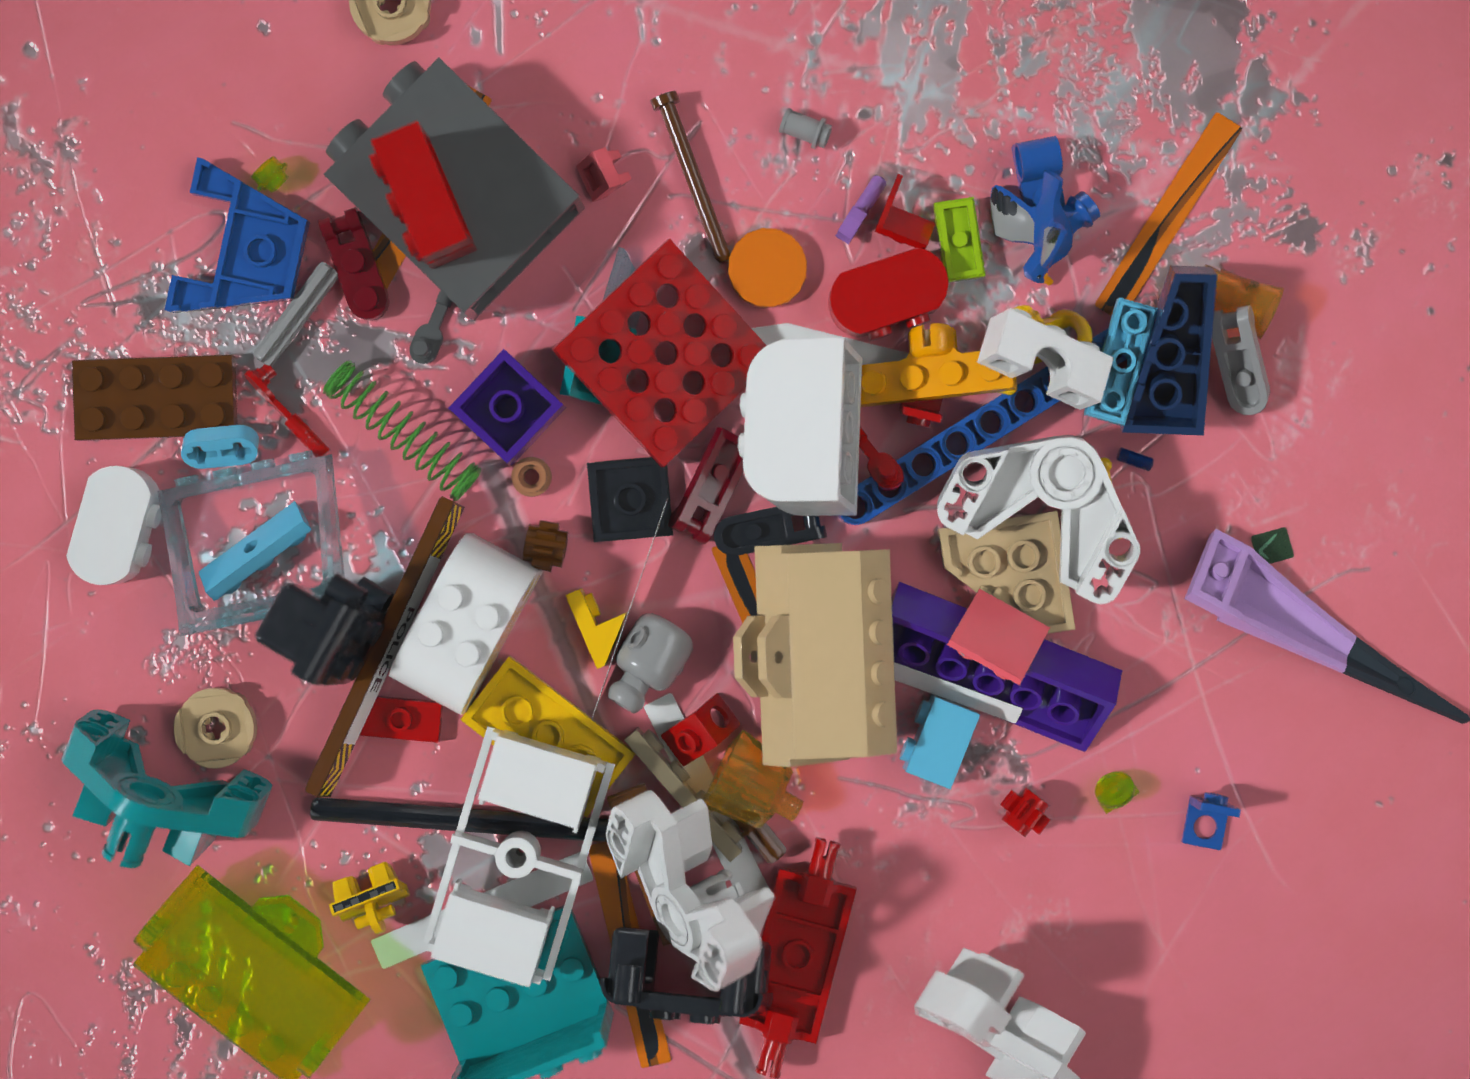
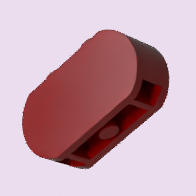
M917 247L842 272L836 278L829 294L828 307L831 318L844 333L857 338L868 335L870 341L893 334L891 327L905 322L908 329L930 322L929 314L934 313L941 306L947 295V271L936 255L928 250Z

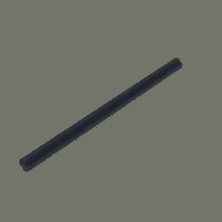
M317 797L312 800L310 816L315 821L456 831L463 808ZM471 809L465 832L509 835L516 831H526L535 837L584 841L590 818L583 817L578 832L573 833L574 828L525 813ZM609 819L598 820L592 841L607 842L606 830Z

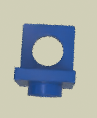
M1205 792L1204 798L1190 796L1182 843L1221 850L1228 816L1240 818L1241 809L1229 804V797ZM1201 816H1210L1216 823V830L1209 838H1199L1194 832V823Z

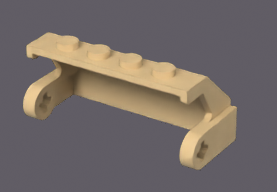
M842 543L755 546L757 615L747 616L733 637L735 679L750 697H760L763 765L796 767L848 760L855 757L896 754L897 730L890 549L842 551Z

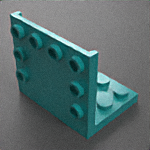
M564 906L554 910V916L540 957L539 969L545 970ZM572 910L551 980L542 979L540 985L531 983L530 987H526L436 959H431L421 964V969L459 1060V1064L451 1079H529L536 1075H539L540 1079H546L560 1073L564 1069L563 1064L576 1059L579 1060V1063H586L603 1054L602 1049L607 1046L614 1012L610 1002L601 991L600 977Z

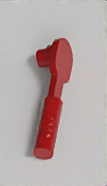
M264 364L261 368L245 372L244 376L248 382L287 420L284 424L318 460L322 459L331 449L296 413L292 415L268 388V385L271 383L270 380L277 375L275 370L271 366Z
M860 426L859 448L869 459L867 464L869 474L878 486L884 490L898 488L904 479L901 467L890 454L879 453L868 440V435Z

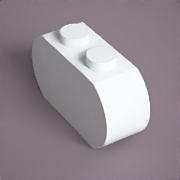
M109 466L97 470L88 478L66 555L71 569L84 581L96 585L124 583L138 575L141 567L147 565L152 551V545L148 544L151 530L158 527L163 512V507L159 505L161 499L160 490L148 474L136 468Z

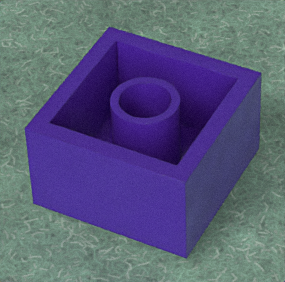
M503 349L448 408L507 464L513 465L567 407Z

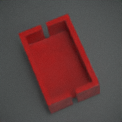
M415 121L370 140L375 150V153L369 155L370 161L378 178H382L386 186L389 185L392 192L385 195L395 218L398 217L402 224L405 223L408 231L402 233V236L411 256H415L418 262L423 261L431 269H434L477 251L431 139L421 124Z

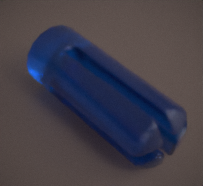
M1122 447L1119 449L1116 457L1117 461L1146 471H1150L1154 463L1153 458Z

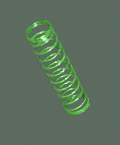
M352 360L344 362L326 382L323 394H326L329 399H336L343 395L341 400L342 409H349L356 404L353 418L357 420L368 415L365 424L367 430L374 429L381 424L378 431L379 440L387 439L394 434L390 443L391 450H397L407 443L403 451V460H410L419 454L415 462V470H423L432 463L427 475L428 481L435 480L445 473L440 483V490H448L457 483L450 493V499H453V501L460 499L480 475L481 467L478 468L475 462L471 463L455 480L443 488L447 477L463 453L459 452L445 468L431 477L436 464L450 446V442H447L424 465L418 467L424 453L436 438L438 432H434L418 450L406 457L412 442L426 423L422 422L409 437L394 447L396 438L407 421L412 417L413 411H410L392 431L382 437L381 434L385 425L401 405V401H398L382 419L369 427L373 414L389 392L385 391L373 406L363 414L356 416L362 401L376 385V381H372L356 400L344 406L350 390L364 374V370L360 371L345 389L334 395L347 382L355 370V363H352Z

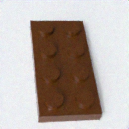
M233 355L72 360L74 436L76 441L184 437L186 433L194 429L238 425L236 362Z

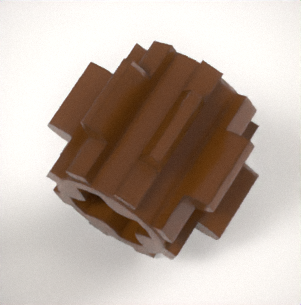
M540 520L539 526L529 524L523 549V561L532 562L531 566L549 572H551L552 566L562 568L568 543V531L559 530V523Z

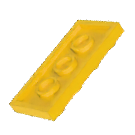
M511 655L460 719L483 738L487 726L503 731H512L518 733L519 736L579 754L592 755L601 758L600 760L613 763L615 767L608 789L636 754L625 743ZM597 771L584 812L585 817L594 808L604 773Z

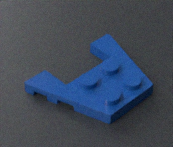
M197 157L190 193L195 196L230 203L214 282L207 283L172 275L165 311L180 313L293 300L310 222L205 159Z

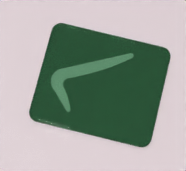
M1285 527L1251 537L1254 550L1269 564L1294 556Z

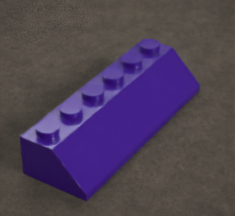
M902 582L898 583L892 595L895 663L1018 706L1023 710L1017 722L1013 724L1086 752L1117 703L1122 670L1044 639L1020 685L1011 680L1001 679L993 670L975 660L963 658L957 650L947 645L967 608Z

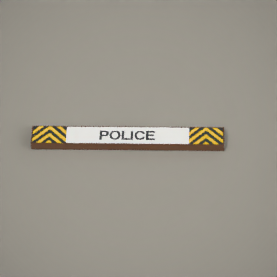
M443 496L439 498L382 621V624L385 625L384 630L378 641L370 647L365 657L364 665L352 685L308 780L305 792L316 797H331L461 517L464 506Z

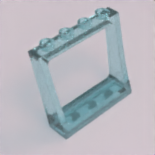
M312 450L288 455L290 463L276 466L274 458L250 463L252 470L250 472L238 474L236 466L212 471L214 478L212 480L200 482L199 475L174 479L175 488L157 491L173 579L180 636L263 620L278 594L213 607H204L201 604L181 509V503L187 497L304 472L313 473L316 480L322 582L320 585L306 588L322 597L329 581L335 574L338 573L345 577L332 454L314 458Z

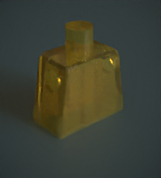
M742 730L728 745L703 798L709 810L755 828H761L775 813L791 822L794 821L804 802L786 791L793 774L792 768L763 765L762 743L745 730Z

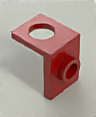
M898 174L875 232L892 238L898 243L926 250L935 222L892 206L903 175Z
M943 398L900 403L899 412L908 415L906 420L908 423L930 427L931 421L939 423L942 421L943 415L940 413Z
M716 693L695 712L662 733L661 737L682 766L685 767L718 746L740 726V722L721 696ZM711 709H716L723 715L725 720L724 728L717 726L713 722Z

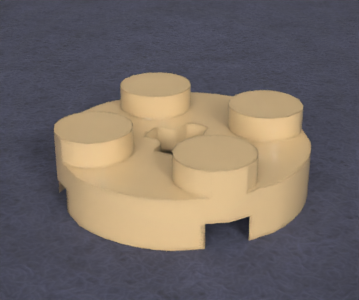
M349 0L350 12L356 25L362 33L371 38L376 44L400 45L407 43L427 28L430 22L431 0H401V4L397 6V11L391 14L388 10L381 11L380 9L385 0Z
M214 687L194 693L183 704L182 708L179 709L174 720V737L178 748L183 754H187L190 759L194 760L196 764L205 768H223L237 762L251 751L257 734L256 716L253 708L248 703V699L244 695L235 693L227 688ZM213 716L218 717L221 723H225L226 730L221 732L220 739H215L213 732L206 731V725L212 723Z

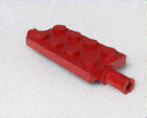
M820 837L815 839L816 843L808 871L802 873L779 867L772 892L775 897L760 938L761 941L768 942L772 948L768 993H773V1001L769 1009L763 1014L739 1018V1024L756 1028L762 1032L761 1035L764 1037L755 1071L766 1076L769 1061L772 1060L769 1071L772 1078H780L787 1045L792 1044L793 1040L817 1043L857 891L855 886L836 882L831 878L841 844L830 840L827 853L823 856L827 841Z

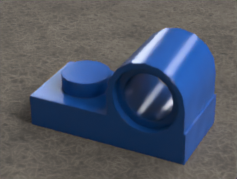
M1056 136L1015 143L1011 147L1021 200L1030 207L1037 206L1042 196L1044 170L1052 171L1059 176L1063 171L1062 154ZM1063 189L1060 196L1062 208L1065 206Z

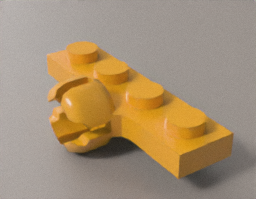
M943 323L930 324V329H924V324L912 328L908 333L909 353L905 359L862 365L861 407L1017 390L1016 377H1007L977 363L980 351L961 353L957 348L956 330L950 325Z

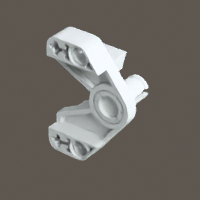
M1061 435L971 451L962 455L937 501L938 517L941 523L963 536L966 533L978 540L1039 497L1047 505L1062 509L1060 582L1074 589L1076 594L1093 603L1107 604L1117 597L1139 558L1140 545L1106 469L1092 445L1083 438ZM978 462L985 466V476L975 482L967 480L963 475L964 468L970 463ZM956 483L964 490L976 493L972 497L970 493L966 492L962 499L964 513L957 511L954 516L949 515L946 503L954 504L961 494L960 487H955ZM1117 538H1125L1130 541L1129 550L1122 556H1115L1109 552L1110 544ZM1105 559L1110 564L1105 575L1109 585L1107 587L1100 585L1097 590H1094L1095 588L1091 580L1093 577L1095 579L1102 578L1106 567L1101 560Z
M647 790L613 807L606 830V839L620 878L638 870L653 913L663 934L674 948L697 961L691 978L713 991H718L752 972L761 951L759 936L775 896L769 888L744 894L739 881L727 888L726 881L733 877V873L727 869H723L716 875H712L691 887L686 884L685 872L708 861L712 848L708 807L704 801L699 799L670 813L655 792Z
M963 948L948 974L935 971L914 1005L916 1015L964 1036L995 1057L985 1074L990 1079H1081L1067 1065L1086 1032L1081 1027L1047 1008L1020 996L1010 1013L1004 1010L1025 975L1018 969L1003 964L988 954H978Z

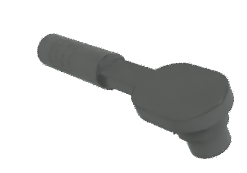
M441 290L435 301L437 304L429 323L417 329L409 348L412 359L420 364L433 362L443 342L440 326L448 307H451L453 301Z

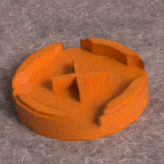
M760 228L747 233L735 244L729 257L728 275L733 290L743 301L758 308H774L787 304L800 292L806 279L807 260L801 245L792 235L779 229Z

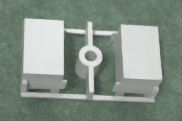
M487 726L457 830L451 837V850L423 940L424 944H428L426 951L432 952L430 958L526 987H530L531 983L540 985L542 979L551 980L615 764L600 760L601 758L592 755L579 754L519 736L518 733L512 731H503ZM492 740L495 741L478 797L480 800L479 804L483 805L485 802H489L574 828L573 833H577L596 772L604 773L576 866L541 856L538 840L534 835L526 831L513 832L502 843L464 833ZM460 846L495 856L496 865L500 872L510 878H522L528 875L533 868H537L572 879L545 970L539 969L538 966L554 916L555 907L551 906L550 910L544 908L538 910L472 890L471 886L461 884L463 880L461 878H458L454 884L453 891L449 894L437 937H433Z

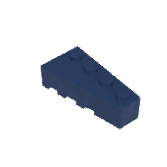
M1170 265L1156 307L1158 311L1125 426H1120L1122 433L1204 436L1217 274L1212 267Z

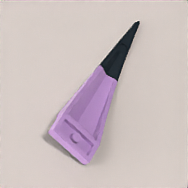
M1215 529L1209 535L1184 599L1216 615L1217 621L1461 724L1470 721V717L1408 675L1336 621L1280 574L1252 547L1218 529Z

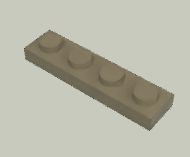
M638 727L627 736L624 741L682 808L699 799L704 801L708 807L712 842L728 861L731 862L742 853V846L739 841L743 837L729 820H726L723 824L712 812L717 808L714 802L703 790H700L697 794L686 782L691 778L690 775L676 759L669 763L660 752L664 745L650 729L643 733Z

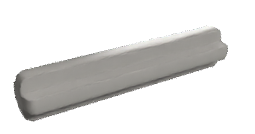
M319 263L255 349L254 355L265 365L274 366L338 280V273L327 263Z

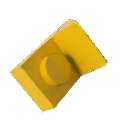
M583 588L565 596L595 666L599 669L608 662L627 612L598 624L595 617L601 615V611L593 593L585 595Z

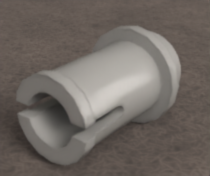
M788 108L783 116L779 132L811 143V148L816 149L817 146L825 148L833 126L827 124V119L825 118L819 121Z

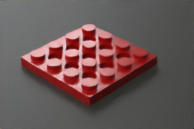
M667 239L551 350L660 467H665L746 388L750 364L755 356L767 345L671 239ZM662 285H669L676 291L677 300L671 308L661 306L657 300V291ZM634 312L644 314L648 320V329L643 335H635L628 328V319ZM691 314L699 316L704 324L703 332L697 338L689 336L684 330V321ZM606 339L616 342L620 349L619 357L613 363L603 361L599 355V346ZM661 342H668L675 349V359L669 365H663L656 359L655 350ZM717 344L725 345L731 354L729 363L724 367L715 365L711 359V351ZM633 369L641 370L647 378L645 389L639 393L631 391L626 383L627 375ZM689 371L698 373L702 378V388L694 395L687 393L682 385L683 377ZM662 398L669 400L674 407V414L667 422L659 421L654 415V406Z

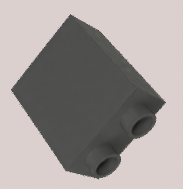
M439 57L427 70L414 61L402 68L388 83L383 91V97L391 106L369 128L360 119H356L346 125L332 139L326 149V154L335 163L324 175L451 301L474 321L585 208L580 196ZM415 121L421 124L431 139L477 248V251L434 269H431L423 261L418 262L415 256H411L402 236V233L407 232L408 228L405 223L402 224L398 217L395 218L385 195L392 192L389 185L386 186L382 178H378L369 158V155L375 153L370 140Z

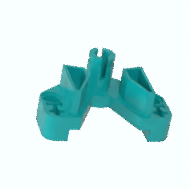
M92 710L75 722L61 759L62 763L84 784L72 817L105 827L113 821L106 839L107 844L104 845L102 855L107 861L111 862L116 852H122L126 847L119 866L125 868L140 867L144 859L143 854L148 849L155 828L170 829L162 851L190 866L215 841L216 835L242 838L258 824L273 786L266 778L243 769L230 783L218 780L171 786L159 779L146 775L139 744L124 738L130 723L129 719L106 710Z

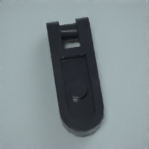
M773 507L723 519L716 526L714 541L717 548L723 553L730 556H738L755 552V546L791 545L825 538L827 533L825 525L821 526L819 516H803L805 529L794 532L791 516L794 515L786 513L778 507Z

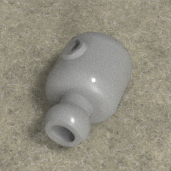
M653 613L642 615L635 622L616 653V664L625 673L619 681L611 685L608 698L631 713L639 712L644 706L645 694L649 688L656 691L666 690L673 684L677 676L681 674L693 650L691 637L681 628L659 615Z

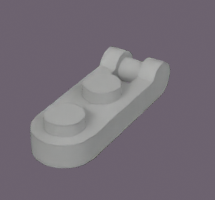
M1250 305L1237 307L1236 312L1224 313L1223 310L1214 311L1212 341L1228 402L1238 413L1243 415L1257 414L1265 408L1268 402L1270 386L1255 329L1253 309ZM1238 328L1240 336L1229 338L1227 329Z

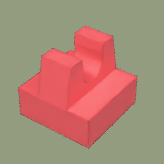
M605 147L592 151L576 166L592 202L606 198L631 180L629 172L618 174L615 169L614 163L621 158L619 150L607 151Z

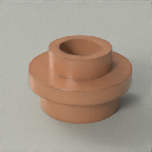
M526 457L516 463L512 470L511 478L513 486L519 493L535 497L543 494L549 488L552 474L549 466L543 460L536 457ZM531 469L539 473V480L533 485L525 481V474Z

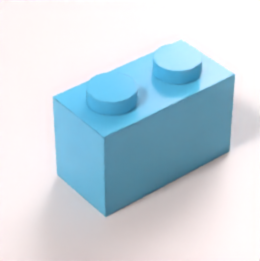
M931 694L929 702L922 700L914 720L915 723L919 724L914 739L909 737L906 739L899 759L905 761L902 768L907 773L951 790L980 714Z

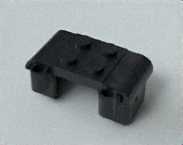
M338 573L332 577L327 586H317L313 589L319 594L314 593L301 584H284L255 633L257 642L293 662L294 666L291 673L308 683L328 686L346 684L353 681L364 665L365 661L363 659L370 646H373L378 641L384 630L385 625L382 624V621L391 604L394 593L366 577H363L358 584H355Z
M619 927L613 932L608 977L601 978L600 984L604 997L611 1003L650 1010L649 1018L674 1020L681 1019V1013L690 1014L689 1022L700 1024L720 1023L721 1017L757 1016L766 1012L772 1004L773 993H768L772 948L766 941H761V951L753 971L722 988L720 998L654 991L659 943L658 931Z

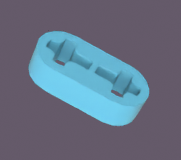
M245 425L190 430L183 438L181 458L189 466L198 469L249 464L257 457L259 436L254 429Z

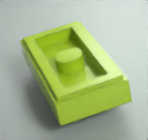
M974 197L934 203L933 209L941 262L947 271L948 283L984 278L986 274Z

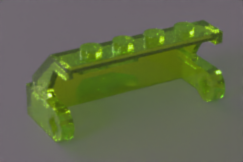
M198 864L144 925L133 941L134 944L143 950L133 964L135 968L278 1079H299L302 1074L309 1079L371 1000L317 958L324 948L321 919L290 895L261 897L253 906H250Z

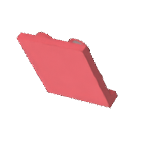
M979 589L947 645L957 650L963 658L975 660L993 670L999 678L1011 680L1020 685L1050 627Z

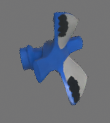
M1044 170L1042 196L1037 206L1030 207L1004 187L994 186L991 190L990 208L991 220L996 236L1011 242L1028 243L1034 246L1033 254L1023 266L1025 277L1033 282L1050 286L1054 281L1048 275V269L1068 255L1072 248L1073 234L1079 228L1092 227L1094 221L1100 217V211L1092 198L1083 191L1075 196H1070L1066 205L1062 208L1060 196L1063 179L1057 173Z

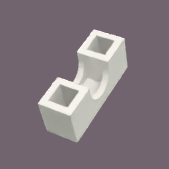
M1008 309L990 318L977 363L1007 377L1014 378L1032 370L1035 358L1038 357L1044 361L1050 373V382L1046 395L1079 410L1102 401L1114 357L1101 352L1100 348L1091 342L1078 341L1067 336L1066 332L1060 327L1044 325L1031 319V315L1028 312L1020 309Z

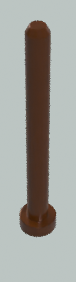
M670 91L656 96L650 102L654 111H661L714 257L719 263L729 260L730 252L675 106L680 101L676 91Z

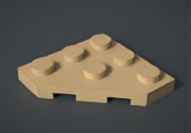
M1058 511L1007 518L978 540L966 533L963 536L948 527L938 529L943 568L976 593L981 589L1050 627L1047 634L1075 630L1070 590L1068 586L1059 580L1061 530Z

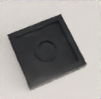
M652 457L587 463L594 542L654 537L667 499L668 502L656 537L673 535V529L669 527V519L672 512L667 465L660 467Z

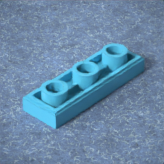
M1120 297L1116 299L1102 348L1103 353L1114 357L1102 401L1085 408V416L1125 426L1158 308ZM1119 354L1127 359L1125 369L1118 367L1116 364V357Z
M295 501L201 569L199 575L205 592L214 601L225 594H231L241 586L242 581L257 570L261 571L269 567L274 558L284 550L299 545L312 530L303 509Z

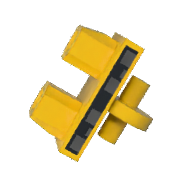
M382 862L367 870L372 884V888L360 892L357 879L354 876L334 881L332 885L335 902L329 904L332 916H339L343 922L354 918L358 930L370 925L376 935L385 932L384 919L396 915L395 908L390 903L410 896L407 884L398 879L394 869L387 862Z

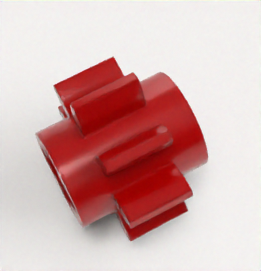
M1026 787L1020 795L1011 789L1000 804L1007 810L1002 820L1024 837L1028 835L1031 829L1040 835L1051 821V819L1044 815V812L1050 805Z

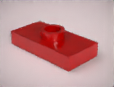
M377 696L359 736L439 743L443 705L436 701Z

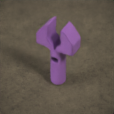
M877 175L872 177L835 235L837 238L849 245L868 215L869 210L886 187L884 178Z

